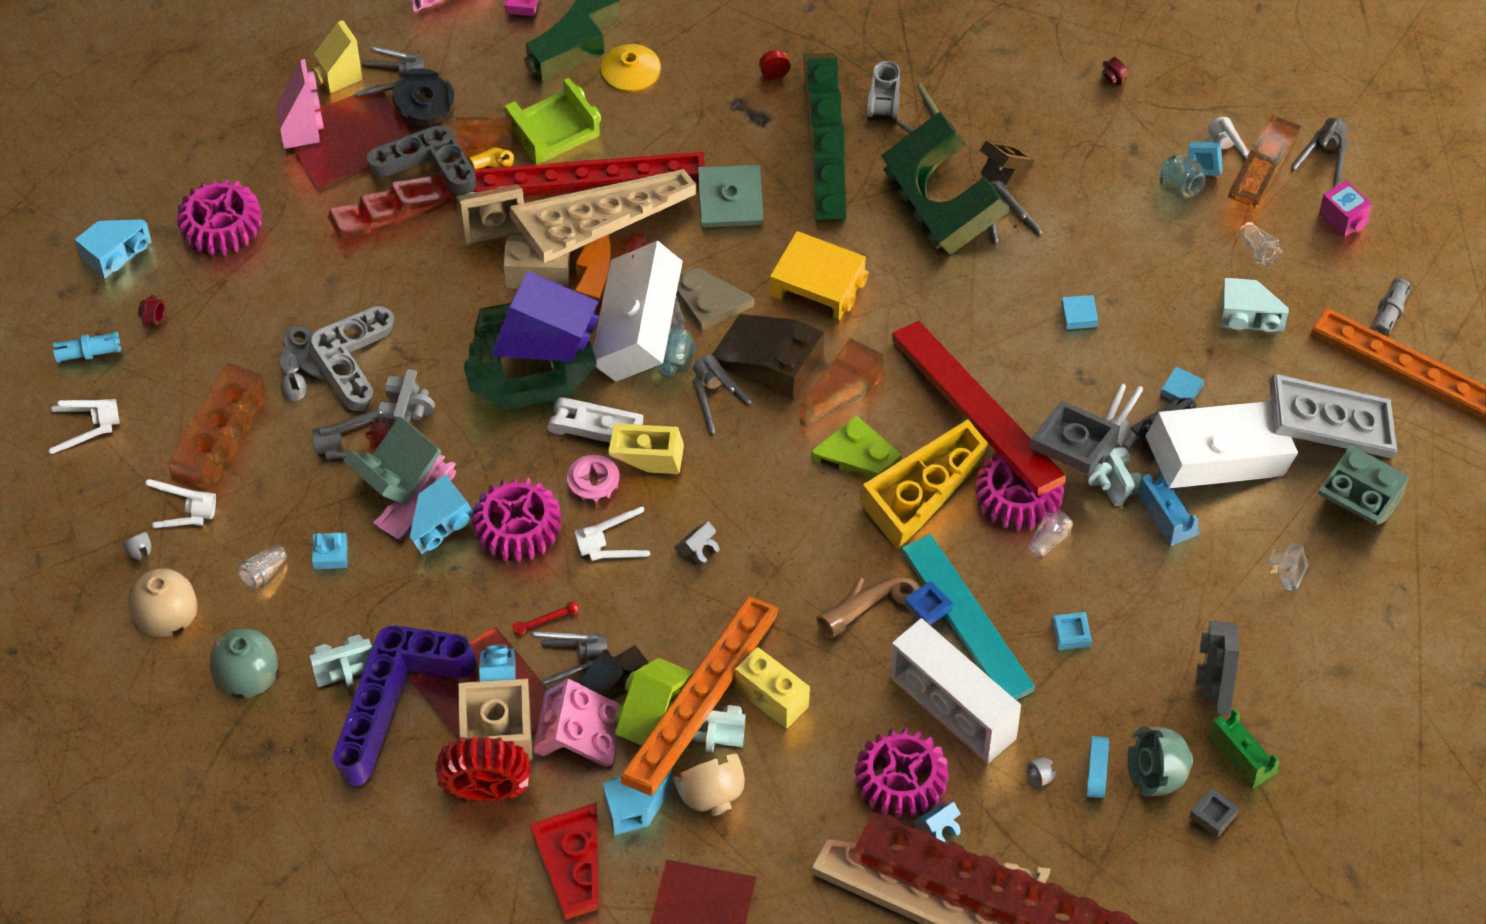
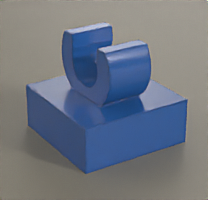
M929 581L906 597L904 606L913 614L917 621L922 618L931 625L950 612L953 603L932 581Z

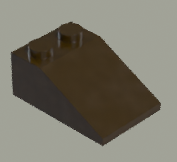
M739 314L712 355L725 370L794 400L824 354V332L796 319Z

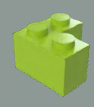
M661 658L644 664L640 669L631 672L625 685V690L628 691L626 701L619 706L615 715V722L618 723L615 734L642 746L694 672Z

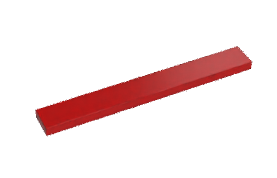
M690 152L474 169L477 184L472 192L517 184L522 188L523 196L572 193L682 169L686 171L695 183H699L698 167H705L704 153ZM459 172L458 176L461 180H463Z
M916 321L892 333V341L959 413L973 424L988 444L1037 496L1066 483V475L1048 456L1030 449L1031 438L920 321Z

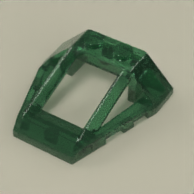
M511 303L480 308L474 328L475 336L473 343H470L468 349L469 357L468 360H465L463 366L470 391L502 409H521L528 405L555 402L561 397L568 398L597 366L591 342L588 341L584 352L577 350L572 362L550 360L552 367L550 372L507 380L501 357L491 353L497 340L495 334L500 333ZM485 345L489 362L482 363Z

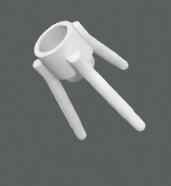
M1219 117L1209 124L1208 132L1210 136L1205 139L1206 142L1221 143V149H1228L1235 145L1258 174L1263 173L1262 168L1240 139L1229 118Z
M1121 384L1105 420L1120 426L1115 448L1125 447L1128 450L1138 437L1135 433L1131 434V424L1126 420V417L1138 400L1143 388L1141 386L1136 388L1120 415L1114 418L1126 388L1124 384Z
M116 399L59 400L57 402L58 406L51 407L52 412L91 411L93 424H100V427L51 447L48 452L49 454H54L100 434L111 433L112 425L120 424Z
M152 479L145 481L146 486L187 497L185 512L191 513V517L153 522V528L190 524L203 526L204 519L213 518L216 507L215 493L192 491Z
M638 507L595 526L574 531L581 556L590 554L591 561L601 558L649 557L650 551L648 550L601 551L600 547L606 546L603 530L643 513L644 508Z

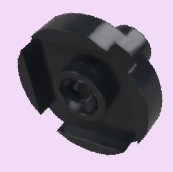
M413 69L405 73L404 78L396 82L392 97L393 106L399 114L400 120L407 125L413 124L417 126H432L446 122L454 102V90L447 79L445 82L442 78L438 77L439 73L430 69ZM420 93H425L426 98H431V100L422 102L417 98H419Z

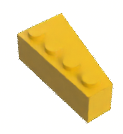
M967 419L864 483L859 503L899 552L983 462L988 443Z

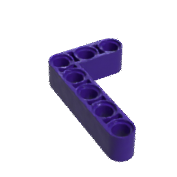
M396 625L387 626L379 631L333 753L334 764L342 780L347 785L359 786L370 778L408 671L451 678H466L474 673L477 668V661L465 636Z

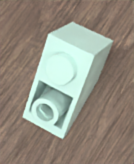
M1224 279L1221 294L1220 327L1236 330L1253 329L1266 332H1284L1289 308L1257 280Z

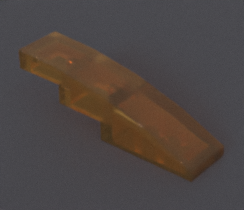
M1272 115L1245 160L1227 198L1257 208L1275 182L1277 172L1285 162L1289 148L1298 137L1301 125Z

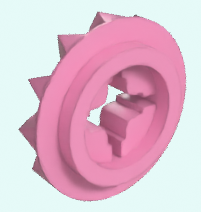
M586 455L577 459L570 466L567 473V484L571 489L572 495H579L583 501L586 498L594 499L597 503L599 498L604 496L610 498L612 491L618 489L619 470L615 463L607 457ZM593 470L594 475L598 479L596 486H593L589 480V475H591Z

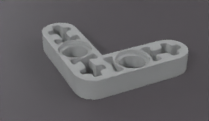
M375 306L321 328L314 332L309 345L310 354L343 404L352 411H362L369 406L373 389L350 352L383 339L391 333L394 315L386 307ZM374 319H377L378 323L373 324ZM384 321V326H382L379 322ZM353 328L360 333V337L350 339L344 335L343 331ZM322 341L324 345L331 343L330 349H327L326 346L319 347V342ZM337 364L344 365L349 369V373L347 375H338L333 371L332 367ZM354 390L357 394L363 393V397L360 399L358 395L352 396V391Z

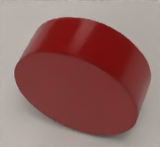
M781 50L769 51L759 61L762 75L770 80L784 77L791 67L787 54Z

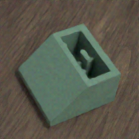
M1351 445L1323 483L1318 494L1377 526L1389 519L1402 500L1409 476Z

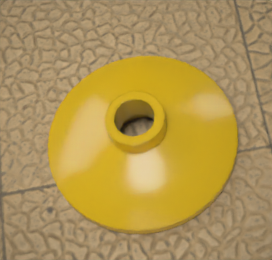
M637 44L617 46L611 49L601 62V75L604 81L612 88L623 92H637L650 87L658 79L661 70L657 55L649 48Z

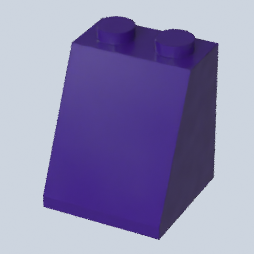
M527 271L508 309L491 354L497 357L572 362L577 350L584 352L591 336L589 333H592L599 315L594 314L599 301Z

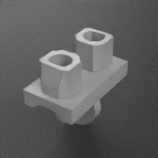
M407 369L405 377L388 376L385 389L386 397L397 398L398 401L397 403L380 402L379 409L383 411V414L378 416L379 422L393 425L398 417H402L410 422L411 415L413 419L421 420L422 415H429L433 412L435 403L428 397L429 391L426 389L419 390V385L415 383L417 370Z

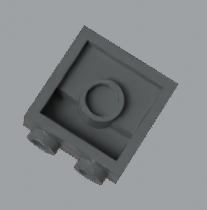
M1061 400L1031 438L1030 449L1089 475L1096 464H1103L1116 447L1120 426Z
M1209 621L1208 632H1202L1200 653H1205L1203 664H1197L1195 684H1201L1202 697L1216 701V713L1231 715L1239 658L1237 624Z

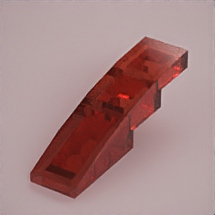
M441 175L391 182L389 191L361 195L358 204L330 208L328 219L338 238L343 239L372 233L426 215L456 201V196L459 195L449 189Z

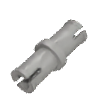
M1401 278L1392 281L1387 295L1379 302V311L1371 324V329L1387 337L1390 335L1395 321L1403 314L1404 302L1412 289L1408 281Z

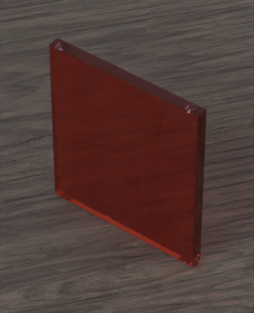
M666 860L650 924H746L756 877Z

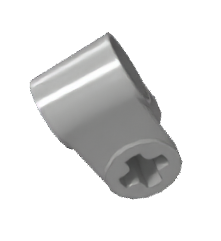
M882 61L873 69L871 90H869L867 117L882 115L891 116L892 120H897L900 98V68L894 62Z

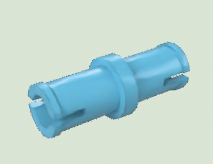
M117 331L92 337L85 334L81 335L80 339L58 343L53 342V348L56 349L53 352L57 363L83 357L86 360L93 359L94 355L121 352V346H119L121 343Z

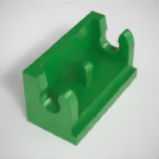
M1233 709L1231 716L1226 721L1221 715L1213 720L1209 739L1253 789L1280 772V760L1275 754L1270 757L1241 724V714L1236 709Z

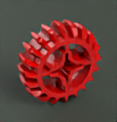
M474 735L473 738L461 737L459 741H450L448 745L442 747L436 761L435 772H437L438 786L443 788V792L452 794L453 798H464L466 802L470 800L477 802L499 800L503 802L505 798H516L517 794L525 791V787L528 786V779H530L531 768L528 753L524 752L523 747L515 746L513 741H503L501 737L494 739L489 738L488 735L486 737Z

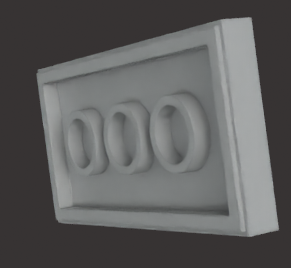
M1273 374L1269 379L1274 433L1345 449L1352 445L1365 453L1393 458L1397 454L1391 399Z

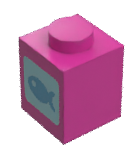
M1345 180L1323 194L1319 214L1345 237L1353 231L1358 232L1367 225L1372 203L1351 183Z

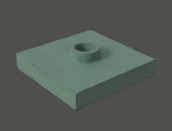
M760 165L698 167L701 228L763 225Z

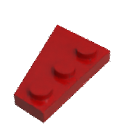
M597 802L530 824L531 833L564 919L568 920L599 909Z

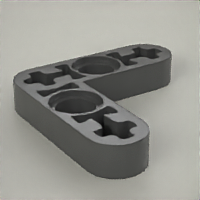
M433 126L372 149L367 155L369 171L377 177L389 176L432 160L453 193L464 195L476 188V177L472 165L451 131L444 126ZM409 148L417 149V151L413 154L408 155L402 153L404 150ZM447 157L457 158L453 163L443 162ZM460 172L463 180L457 178L456 174Z

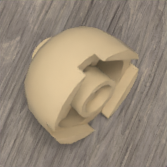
M156 568L138 577L130 589L128 599L132 620L141 632L153 637H168L173 635L172 631L178 630L183 627V630L187 628L195 618L198 606L191 583L183 574L169 568Z
M738 754L727 755L728 761L719 764L717 759H713L681 772V777H673L683 802L698 812L711 811L712 816L732 810L730 803L740 797L745 784L743 767Z

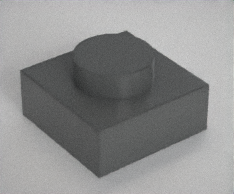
M1211 787L1191 810L1189 818L1218 838L1238 815L1240 807Z

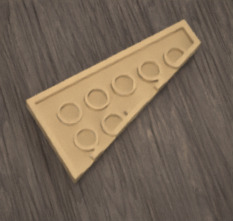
M682 169L510 206V218L542 262L546 263L696 195V184L686 171Z
M827 839L812 867V874L921 924H1025L1050 875L1051 868L1038 867L1037 870L1018 868V864L1005 863V866L983 863L982 859L926 852V855L907 853V849L893 848V851L874 849L869 844Z

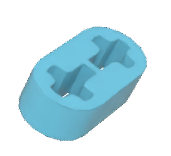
M1091 736L1086 797L1104 799L1109 737Z

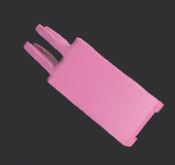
M439 455L406 505L395 501L373 523L401 542L411 532L419 493L445 474L452 480L457 472L453 469L456 464L454 462L447 464L442 462L445 456Z

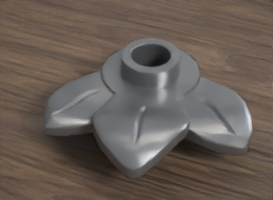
M292 326L286 330L283 336L284 348L279 354L278 359L279 366L285 375L295 373L301 369L315 378L323 379L325 375L309 351L311 337L314 333L307 327ZM300 337L303 338L305 341L297 342L294 338ZM321 341L318 346H326L327 349H330L331 343L324 345Z

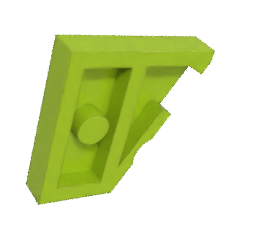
M856 415L811 451V458L819 463L822 459L839 464V469L848 472H859L864 477L872 479L900 462L902 454Z

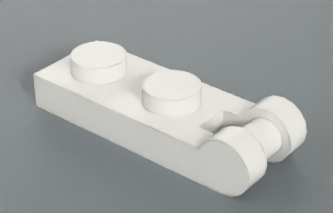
M561 397L556 400L554 406L556 413L550 417L547 428L550 432L557 435L568 433L610 443L613 424L643 425V415ZM571 415H575V419H571V418H567V417H569V416H571Z

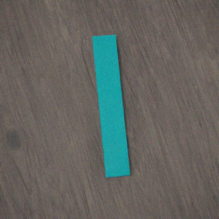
M929 534L903 546L902 555L921 583L925 585L932 581L953 603L952 610L944 615V617L979 669L1015 700L1033 693L1035 685L933 536Z

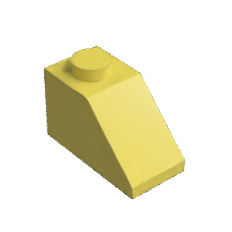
M343 20L339 21L315 51L314 60L316 67L312 68L318 84H324L330 94L363 80L357 40Z
M613 424L609 455L646 472L679 474L684 444L678 427Z

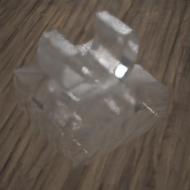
M1290 542L1285 553L1273 550L1267 560L1268 564H1274L1271 574L1281 577L1284 589L1297 591L1309 566L1303 545Z

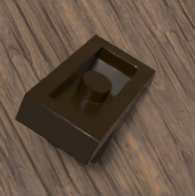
M986 140L980 149L983 154L988 156L981 174L991 182L996 180L1003 182L1005 187L1031 167L1034 162L1032 158L1008 143Z
M636 645L615 657L605 649L578 683L610 700H614L628 692L625 690V685L631 672L640 669L649 662Z

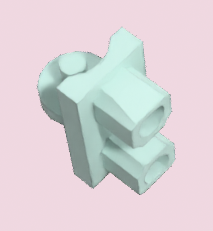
M1125 447L1114 448L1103 464L1097 463L1090 474H1086L1085 477L1091 486L1101 485L1114 506H1121L1128 496L1138 493L1141 474L1128 472L1126 468L1130 463V455Z
M360 635L348 637L344 642V646L332 649L331 646L324 644L314 647L313 655L309 656L317 686L321 687L341 680H345L347 687L354 686L352 677L363 674L372 650L369 638L363 640Z
M732 705L724 707L723 712L712 710L691 741L706 743L705 751L713 753L715 744L743 747L746 714H742L740 706Z

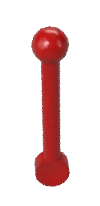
M571 601L562 609L526 623L517 621L512 626L513 633L516 636H522L526 633V629L567 613L576 614L579 610V605Z

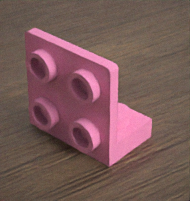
M570 679L559 683L545 691L533 752L544 757L557 749L565 747L604 767H609L613 763L618 735L615 734L618 725L615 722V715L620 704Z

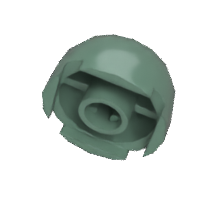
M236 628L226 632L215 642L210 652V671L216 686L225 694L232 696V693L243 694V697H252L264 692L276 679V672L279 667L278 655L271 640L262 632L250 628Z
M1150 726L1140 727L1132 736L1138 737L1135 746H1129L1128 769L1132 783L1134 785L1140 783L1143 791L1139 793L1143 796H1163L1171 794L1183 786L1193 765V756L1184 738L1176 731L1166 727Z

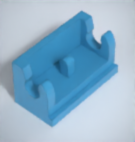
M1160 471V477L1153 481L1148 473L1141 476L1138 498L1168 544L1173 546L1199 535V520L1194 514L1191 516L1188 514L1173 489L1168 488L1162 472Z

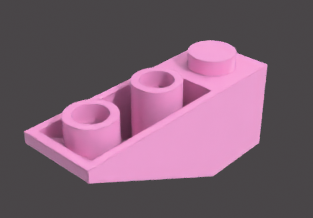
M305 59L299 61L276 104L284 149L319 143L318 130L324 129L321 111L315 112V110L320 109L317 91L311 92V90L317 89L314 71L307 72Z

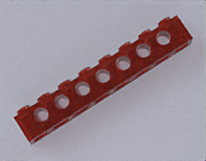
M872 812L855 846L854 863L999 924H1138L1137 921L1132 920L1124 912L1110 911L1099 906L1090 898H1079L1065 892L1059 885L1043 883L1032 878L1023 870H1012L1000 865L989 856H978L966 851L958 843L945 842L933 837L931 833L924 829H914L906 826L891 815H880ZM901 845L905 849L896 851L891 849L890 846ZM931 858L936 860L938 863L930 865L926 864L922 860ZM959 872H965L969 874L971 877L960 878L955 874ZM999 886L1004 891L993 892L989 889V887ZM1032 900L1037 905L1027 906L1023 904L1021 901ZM1066 914L1071 919L1060 920L1055 915Z

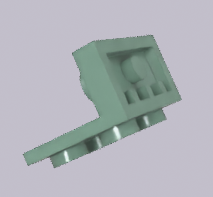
M398 417L373 455L368 452L361 455L350 450L343 461L382 496L406 505L441 454V450L406 419Z

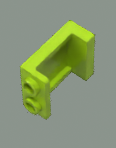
M569 77L563 80L564 89L562 92L523 110L516 101L505 105L506 126L535 164L548 161L600 136L599 122L602 119L598 109L587 102L582 88L579 85L575 86Z

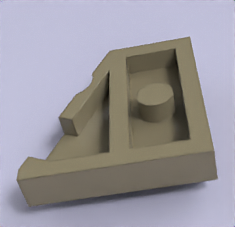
M699 267L689 270L679 277L676 296L701 331L754 307L752 295Z

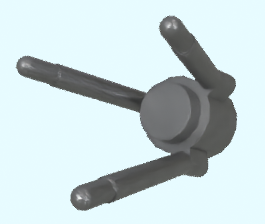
M375 46L370 48L371 52L398 58L399 62L362 61L364 66L399 69V78H404V74L410 70L424 69L423 57H416V54L402 53ZM396 82L356 91L355 96L361 97L393 90Z
M1338 118L1327 119L1322 129L1316 132L1311 142L1291 165V169L1296 170L1319 142L1322 147L1328 150L1338 148L1334 187L1338 186L1342 178L1345 150L1349 143L1345 138L1348 132L1346 123Z
M999 180L990 182L1007 206L1011 207L1021 219H1024L1037 234H1041L1042 229L1015 201L1003 182ZM995 223L989 226V231L993 242L997 243L999 239Z
M713 355L703 356L695 362L693 370L697 376L692 382L697 388L709 433L714 434L715 427L704 389L705 386L709 389H715L723 384L729 392H735L747 405H750L752 401L733 381L726 370L720 366Z
M378 409L331 426L312 429L316 453H325L326 460L344 459L349 452L337 451L338 447H343L341 432L379 420L378 416L383 414V411Z
M532 631L530 633L533 638L552 639L543 640L541 645L544 647H577L578 659H585L586 662L543 679L541 681L542 686L587 671L601 652L607 649L604 634Z

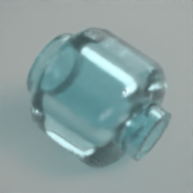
M1175 154L1161 164L1159 169L1161 187L1181 199H1188L1199 194L1206 182L1203 166L1184 154Z
M670 327L663 364L657 366V371L660 374L675 377L677 373H685L690 369L696 350V343L688 331L677 327Z

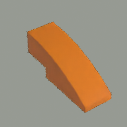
M609 234L586 244L576 262V275L579 285L575 291L599 301L594 312L596 315H600L611 262Z

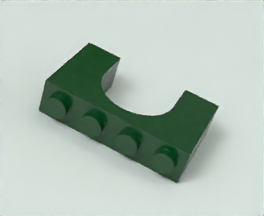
M939 111L883 153L881 157L887 164L883 168L884 172L893 183L898 181L901 186L897 190L907 205L912 203L916 208L912 212L916 220L922 227L927 225L931 232L927 234L929 240L936 249L943 247L951 255L1011 210L985 176L954 199L944 202H935L928 199L927 185L933 171L966 145L950 121Z

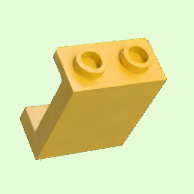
M796 231L770 276V296L782 300L786 291L793 292L832 307L833 318L840 320L845 310L848 312L851 310L857 288H863L868 277V271L865 270L866 256Z

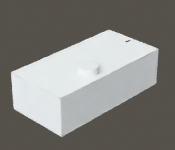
M659 241L631 251L610 262L590 363L615 382L663 364L682 260Z
M1271 401L1158 412L1146 434V439L1169 489L1282 477L1298 454L1290 436L1274 433Z
M922 618L892 642L890 678L987 764L1017 739L1021 704Z

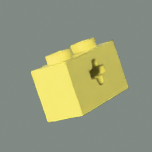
M759 647L735 669V690L787 729L809 707L810 686Z

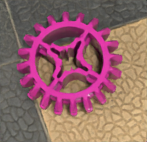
M227 178L223 183H217L215 179H213L210 185H205L201 182L200 189L191 188L190 196H183L182 204L178 205L177 225L180 228L181 237L183 240H187L190 248L196 247L200 254L208 250L210 255L213 256L217 251H221L225 256L227 250L231 249L237 253L239 246L248 247L249 239H256L257 230L261 229L262 212L255 194L251 193L249 187L242 188L239 181L230 185ZM238 209L239 211H241L242 215L236 214L235 210ZM198 219L203 221V226L197 223Z
M997 452L992 456V460L985 459L983 467L977 472V482H975L974 487L977 505L982 506L983 515H991L993 524L1000 520L1003 521L1004 529L1009 524L1015 525L1017 531L1021 529L1022 525H1026L1032 530L1035 522L1044 526L1047 518L1053 519L1056 509H1059L1062 504L1063 485L1037 498L1031 488ZM1001 479L1003 485L1000 490L996 491L994 484Z
M514 477L510 484H507L502 479L499 488L490 485L488 494L481 493L479 503H475L472 517L474 535L477 540H480L483 550L490 549V554L493 557L502 553V558L505 562L510 556H515L518 563L524 555L533 560L535 551L544 554L546 545L553 546L555 536H559L561 531L560 524L562 522L559 502L557 499H553V493L550 489L544 490L541 482L532 486L529 478L524 483H519L517 478ZM534 510H537L543 516L541 522L537 521L532 514ZM494 517L499 520V523L501 524L499 530L496 529L491 523Z
M906 727L902 730L901 734H896L891 728L888 731V737L878 732L875 736V742L867 740L865 750H860L858 754V762L855 764L854 772L857 776L855 784L858 789H861L860 795L862 800L870 799L869 806L871 809L882 806L881 813L883 816L887 815L889 811H895V817L899 819L902 812H907L912 819L915 816L916 809L925 814L928 811L929 804L936 806L939 802V796H943L946 792L945 784L949 779V773L946 770L948 762L946 758L942 757L943 751L941 746L933 747L934 741L932 737L921 740L922 734L920 730L914 736L908 735ZM885 760L886 768L882 770V774L876 777L874 769L881 761ZM927 770L929 778L919 787L917 779L921 777V772Z

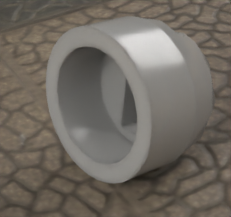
M288 374L281 380V393L286 400L298 401L306 395V381L300 374ZM291 383H296L298 389L292 390Z
M147 532L134 536L122 543L126 553L136 560H141V552L145 557L149 556L152 548Z
M1040 757L1027 762L1026 773L1030 782L1035 787L1040 788L1047 785L1055 778L1056 770L1051 769L1050 765L1053 764L1051 760Z

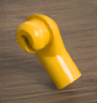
M493 147L467 159L473 169L508 167L513 165L514 155L509 150Z

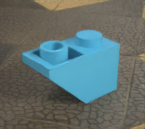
M143 219L97 221L74 239L79 258L104 279L112 272L119 270L126 261L143 251L151 243L147 222Z
M446 474L418 495L410 538L421 554L439 546L443 539L453 531L465 527L474 514L468 502Z
M498 644L488 646L487 650H481L479 663L480 682L516 680L515 648L507 649L506 645Z
M672 770L666 775L653 796L621 784V775L602 783L603 799L614 835L649 826L673 788Z

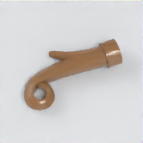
M859 577L848 595L837 606L827 609L816 617L817 625L827 638L832 639L843 632L846 626L890 593L895 601L904 605L905 598L920 587L912 579L893 577L861 591L864 578ZM900 590H906L910 594H902Z

